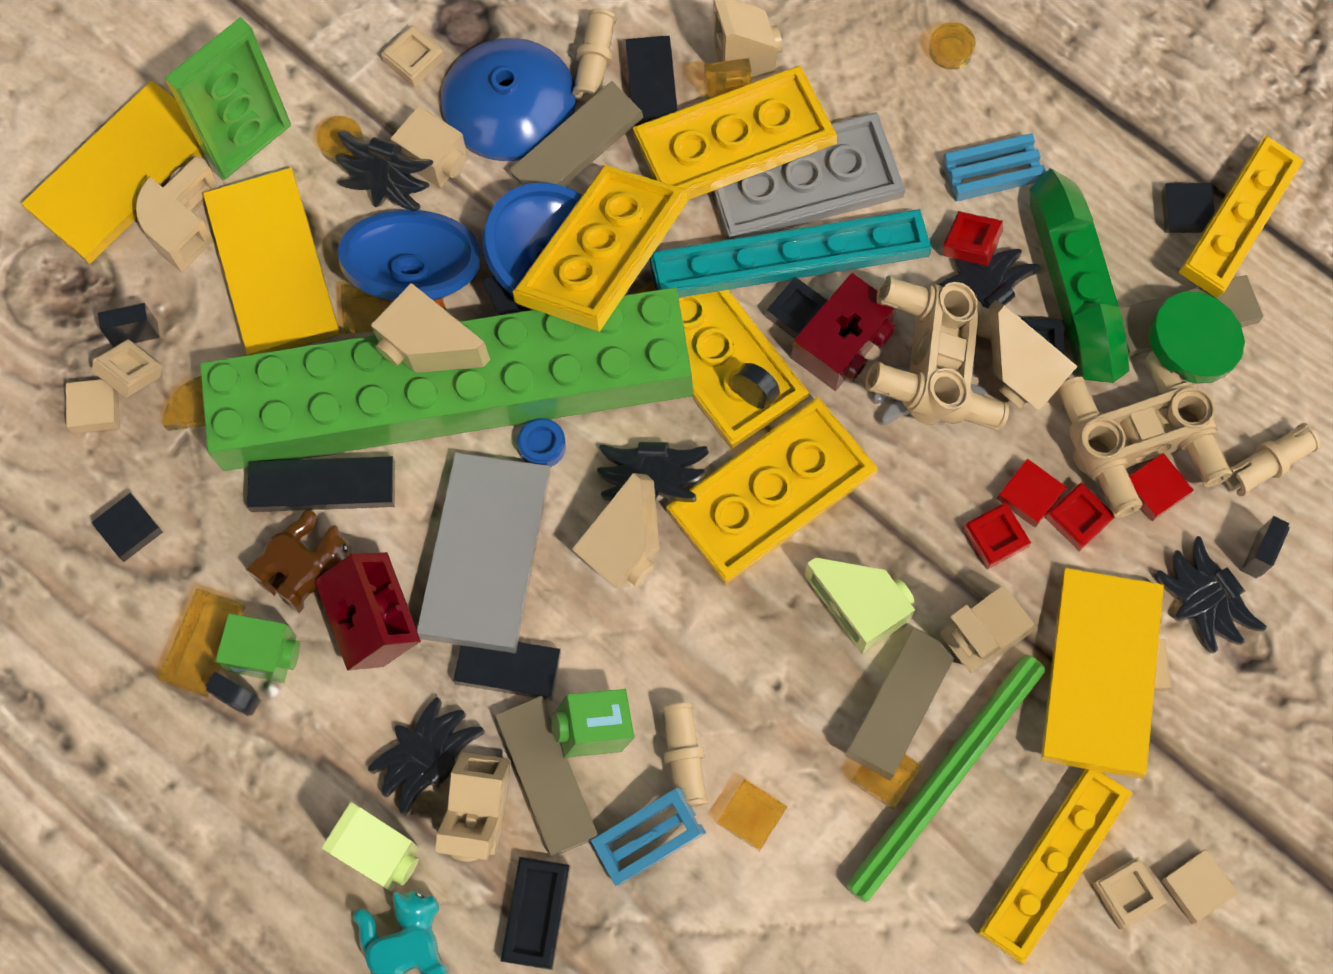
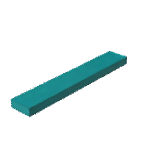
M917 209L655 251L649 258L656 290L677 287L678 297L681 298L791 280L794 277H810L929 257L932 248L921 210Z

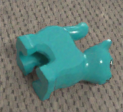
M415 890L403 894L397 891L394 892V912L397 921L403 929L400 932L383 937L377 935L375 919L368 910L361 908L354 912L353 920L359 926L360 945L367 966L373 974H406V972L417 968L420 974L449 973L447 965L440 960L437 940L432 930L434 917L439 911V904L434 896H426Z

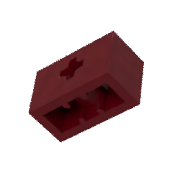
M851 273L794 339L791 359L836 391L845 379L852 383L860 375L868 362L865 356L874 345L882 348L893 335L897 327L893 323L896 309L877 304L878 291L857 275Z
M388 552L350 554L315 580L347 671L384 667L421 642Z

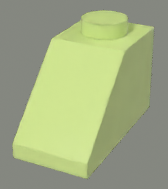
M816 557L807 563L805 578L861 654L910 622L915 611L911 605L914 603V597L902 580L896 578L893 581L886 570Z
M350 802L321 848L391 892L397 883L403 886L408 881L419 861V858L414 856L419 847L413 841Z

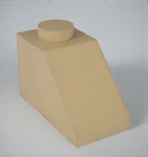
M713 0L712 47L724 84L775 72L777 53L783 51L780 31L777 25L770 26L765 9L739 0Z
M412 283L371 324L379 342L375 346L378 352L392 365L397 367L402 362L415 373L484 367L490 361L485 342Z
M995 300L989 306L993 374L1004 382L999 391L1019 408H1022L1028 402L1040 411L1077 368V365L1004 304Z
M633 473L572 549L614 588L629 587L631 584L635 587L648 577L655 566L651 560L659 551L654 481L648 475Z

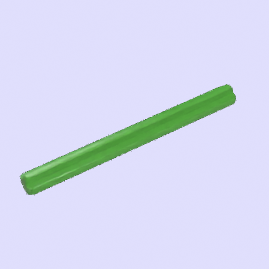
M1027 654L1022 656L849 879L846 888L857 899L867 902L872 898L1045 673V667L1034 657Z

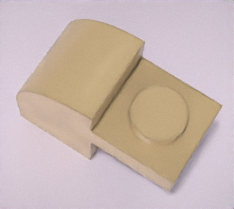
M197 156L186 166L179 167L164 187L149 177L142 186L136 203L137 218L157 252L180 272H183L214 241L203 220L194 213L205 203L203 193L220 187L210 167Z
M1002 585L973 608L966 604L950 616L954 622L939 633L969 673H973L1004 654L1035 631L1037 627L1005 585Z
M466 752L460 753L451 772L448 811L437 832L435 853L447 854L456 860L465 862L477 859L488 860L489 855H495L503 824L511 759Z

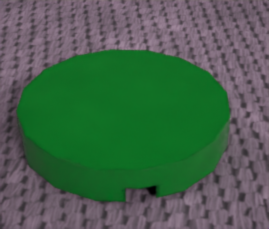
M1180 292L1169 297L1154 314V319L1150 323L1148 334L1151 348L1159 362L1171 373L1177 371L1179 374L1186 376L1183 380L1194 384L1213 383L1227 376L1243 357L1245 339L1242 326L1232 310L1213 296L1202 292Z

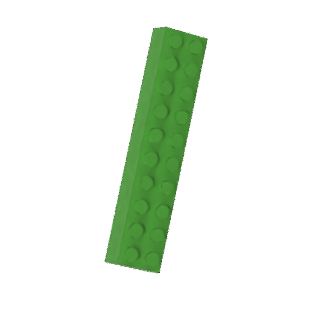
M677 287L625 295L600 332L537 310L461 321L460 323L485 342L490 361L484 367L415 373L402 362L396 367L387 361L376 349L375 346L379 343L376 335L200 363L208 454L223 471L248 468L249 461L298 460L523 424L538 418L555 419L692 397V372Z

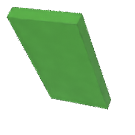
M241 17L164 77L210 167L222 181L230 177L291 126L290 119L252 27Z

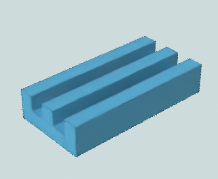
M1033 133L945 153L943 165L955 201L1035 183L1046 170L1044 165H1040L1039 160L1041 156L1039 150L1034 148L1035 139ZM1025 164L1029 166L1028 169L964 184L961 182V179L982 174L990 175L1001 172L1004 169Z
M675 788L591 840L615 886L624 884L706 834L702 824L697 823L694 817L696 813L692 806H688L684 799L686 795L682 788ZM674 805L677 814L613 853L608 846L610 843ZM679 825H685L687 829L685 832L621 870L618 865L620 861Z

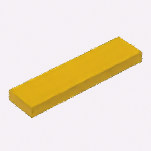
M1265 135L1254 148L1178 273L1215 298L1221 296L1304 160Z
M1084 769L977 934L1020 965L1024 964L1133 792L1103 772Z

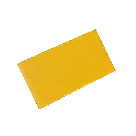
M801 65L633 127L635 140L654 180L686 189L688 200L837 144V134Z
M151 80L27 197L21 205L30 215L90 265L137 219V198L142 186L149 177L164 187L179 167L186 166L195 156L201 158L204 153L176 99Z
M604 165L514 289L515 303L600 332L687 204V190Z
M292 167L204 192L205 203L247 355L296 348L340 335L341 332Z
M654 281L634 294L656 291ZM729 290L679 298L692 372V398L731 449H734L808 398L809 392ZM744 363H753L762 367L778 383L780 395L768 409L764 410L752 406L734 389L731 378Z
M817 397L691 488L689 491L695 493L696 502L673 501L666 507V512L726 586L877 474L878 467L821 399Z
M1070 568L1064 569L1060 587L1041 761L1143 779L1147 775L1164 584Z

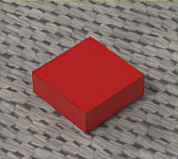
M958 211L943 244V255L988 266L1003 232V220Z
M1164 453L1129 476L1143 504L1141 508L1151 521L1163 515L1190 496L1194 491Z
M1027 458L999 493L997 500L1002 504L1006 502L1013 512L1036 528L1067 487Z
M1082 482L1045 516V519L1079 552L1115 518L1113 512Z
M1006 502L965 523L962 528L987 570L1029 548L1032 543Z

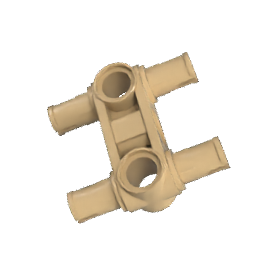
M886 276V279L882 280L877 292V304L886 305L911 314L915 320L910 368L908 372L875 362V365L873 364L870 367L866 377V390L903 401L904 406L907 407L911 415L918 422L925 425H933L940 421L956 424L964 420L998 431L999 428L1002 429L1009 416L1008 403L974 393L971 388L976 336L991 340L989 309L982 307L974 292L967 285L960 282H951L944 287L934 283L922 287L896 279L893 276Z
M1154 352L1146 357L1144 363L1160 393L1158 396L1103 413L1098 411L1083 377L1069 379L1057 390L1072 423L1069 428V436L1074 445V463L1093 481H1099L1115 518H1122L1133 514L1143 505L1126 469L1153 460L1162 453L1167 455L1179 450L1188 451L1205 488L1221 484L1233 474L1215 440L1218 436V426L1213 418L1216 409L1213 399L1208 393L1194 385V383L1183 380L1185 378L1184 375L1179 374L1177 371L1173 373L1168 371L1161 365ZM1179 412H1189L1195 417L1197 422H1187L1179 415ZM1089 441L1103 443L1109 452L1100 453L1095 451L1089 445Z

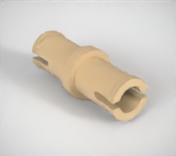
M596 8L588 12L584 42L577 49L576 58L579 61V67L572 95H575L577 100L586 103L602 89L605 69L612 62L613 54L610 51V44L617 18L614 13L606 9Z
M1301 423L1294 430L1276 441L1267 440L1256 447L1255 454L1237 465L1229 467L1233 474L1226 480L1227 485L1232 491L1236 490L1238 496H1244L1251 489L1269 478L1282 477L1289 472L1290 465L1311 452L1320 449L1321 439L1313 427L1309 429V424Z
M691 702L663 706L660 710L663 714L668 752L664 753L665 764H671L674 789L682 788L686 795L684 799L688 806L697 807L709 804L706 797L700 760L705 758L704 748L698 747L692 711L693 704Z

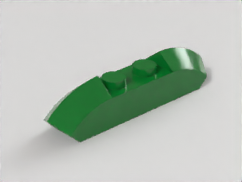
M1049 168L1029 189L1030 208L1062 320H1064V327L1074 362L1077 365L1076 369L1084 380L1114 383L1130 371L1128 347L1121 312L1088 204L1077 184L1061 173Z

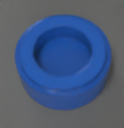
M546 418L534 419L526 423L519 432L518 448L522 459L526 463L552 467L563 458L566 451V440L562 428L556 422Z

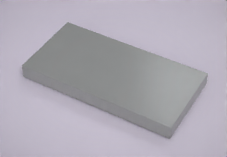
M874 112L832 123L837 134V144L712 191L727 239L772 233L903 198L905 187L878 113Z
M455 453L417 627L420 639L516 653L549 484L550 466Z

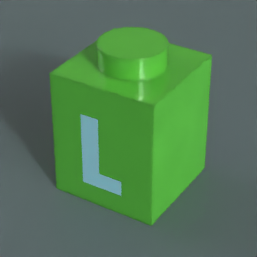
M228 613L215 662L229 673L285 683L287 671L294 670L300 652V642L296 640L297 635L287 624Z
M626 689L566 695L556 709V712L552 715L553 737L556 743L561 742L564 758L622 752L635 736Z

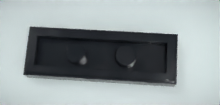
M393 456L249 461L247 508L250 512L395 507V460Z

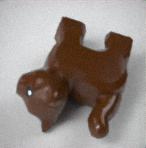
M305 510L298 521L293 522L281 533L271 537L260 557L255 558L245 569L262 588L273 596L277 593L283 598L282 601L298 614L304 609L305 599L317 590L315 580L349 556L352 548L349 542L340 535L338 527L333 525L318 542L315 550H308L300 542V539L310 533L316 524L317 515L312 510ZM280 580H284L283 583L280 586H278Z

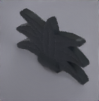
M346 130L337 133L343 145L354 155L340 153L335 156L338 163L353 176L339 180L338 184L340 186L353 190H371V197L375 207L381 206L388 197L391 201L407 210L414 212L421 208L420 204L409 194L429 188L430 184L415 178L411 173H416L430 167L433 164V160L409 157L402 153L400 145L378 137H373L370 142H365Z
M1010 249L995 255L993 253L988 266L955 259V266L959 274L944 280L938 285L944 287L951 282L963 283L974 292L982 307L989 309V306L995 300L1006 305L1015 298L1014 287L1022 280L1037 274L1040 265L1023 264L1009 268L1021 257V249Z
M639 442L637 448L619 449L604 444L599 446L601 453L608 460L619 465L616 467L597 468L601 478L616 485L601 492L603 500L611 501L632 474L636 473L648 475L654 481L655 501L658 495L674 501L696 502L695 493L684 489V487L701 481L706 477L704 469L685 467L691 466L709 454L707 446L687 450L671 449L668 442Z
M1197 536L1193 542L1192 552L1195 568L1179 550H1176L1173 554V569L1176 579L1162 570H1158L1155 573L1159 583L1164 584V588L1172 596L1184 603L1175 614L1174 619L1182 621L1194 618L1199 635L1210 653L1214 654L1218 651L1215 633L1236 645H1242L1245 642L1233 621L1250 630L1259 632L1266 630L1267 626L1245 606L1240 596L1246 592L1228 567L1221 570L1212 561L1200 536Z
M438 697L423 711L414 731L407 727L396 725L394 729L401 744L383 753L368 767V771L371 774H376L389 768L382 786V795L386 798L405 783L399 805L400 813L403 816L408 814L414 801L424 789L431 784L438 788L451 775L456 764L455 759L461 750L485 733V730L479 726L461 729L452 733L466 717V713L463 710H456L437 718L442 706V701Z

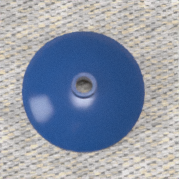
M521 38L494 39L473 47L463 54L451 67L442 88L441 103L443 115L448 125L463 134L465 147L469 151L491 160L518 161L575 113L576 97L572 95L575 85L566 64L549 48L534 41ZM505 80L513 81L509 86L499 85L500 82Z
M531 183L510 190L495 203L484 225L483 250L487 264L496 280L512 296H514V289L582 197V194L557 184Z
M397 210L373 215L353 225L343 235L339 243L338 259L340 269L347 280L373 297L393 302L412 283L435 301L457 292L475 277L480 267L481 249L476 236L471 230L450 217L421 210L414 212L410 210Z

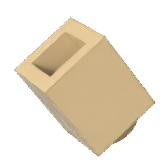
M419 105L390 138L392 143L401 146L402 153L416 159L433 160V164L430 167L416 173L438 188H441L449 177H456L463 169L467 160L463 134Z

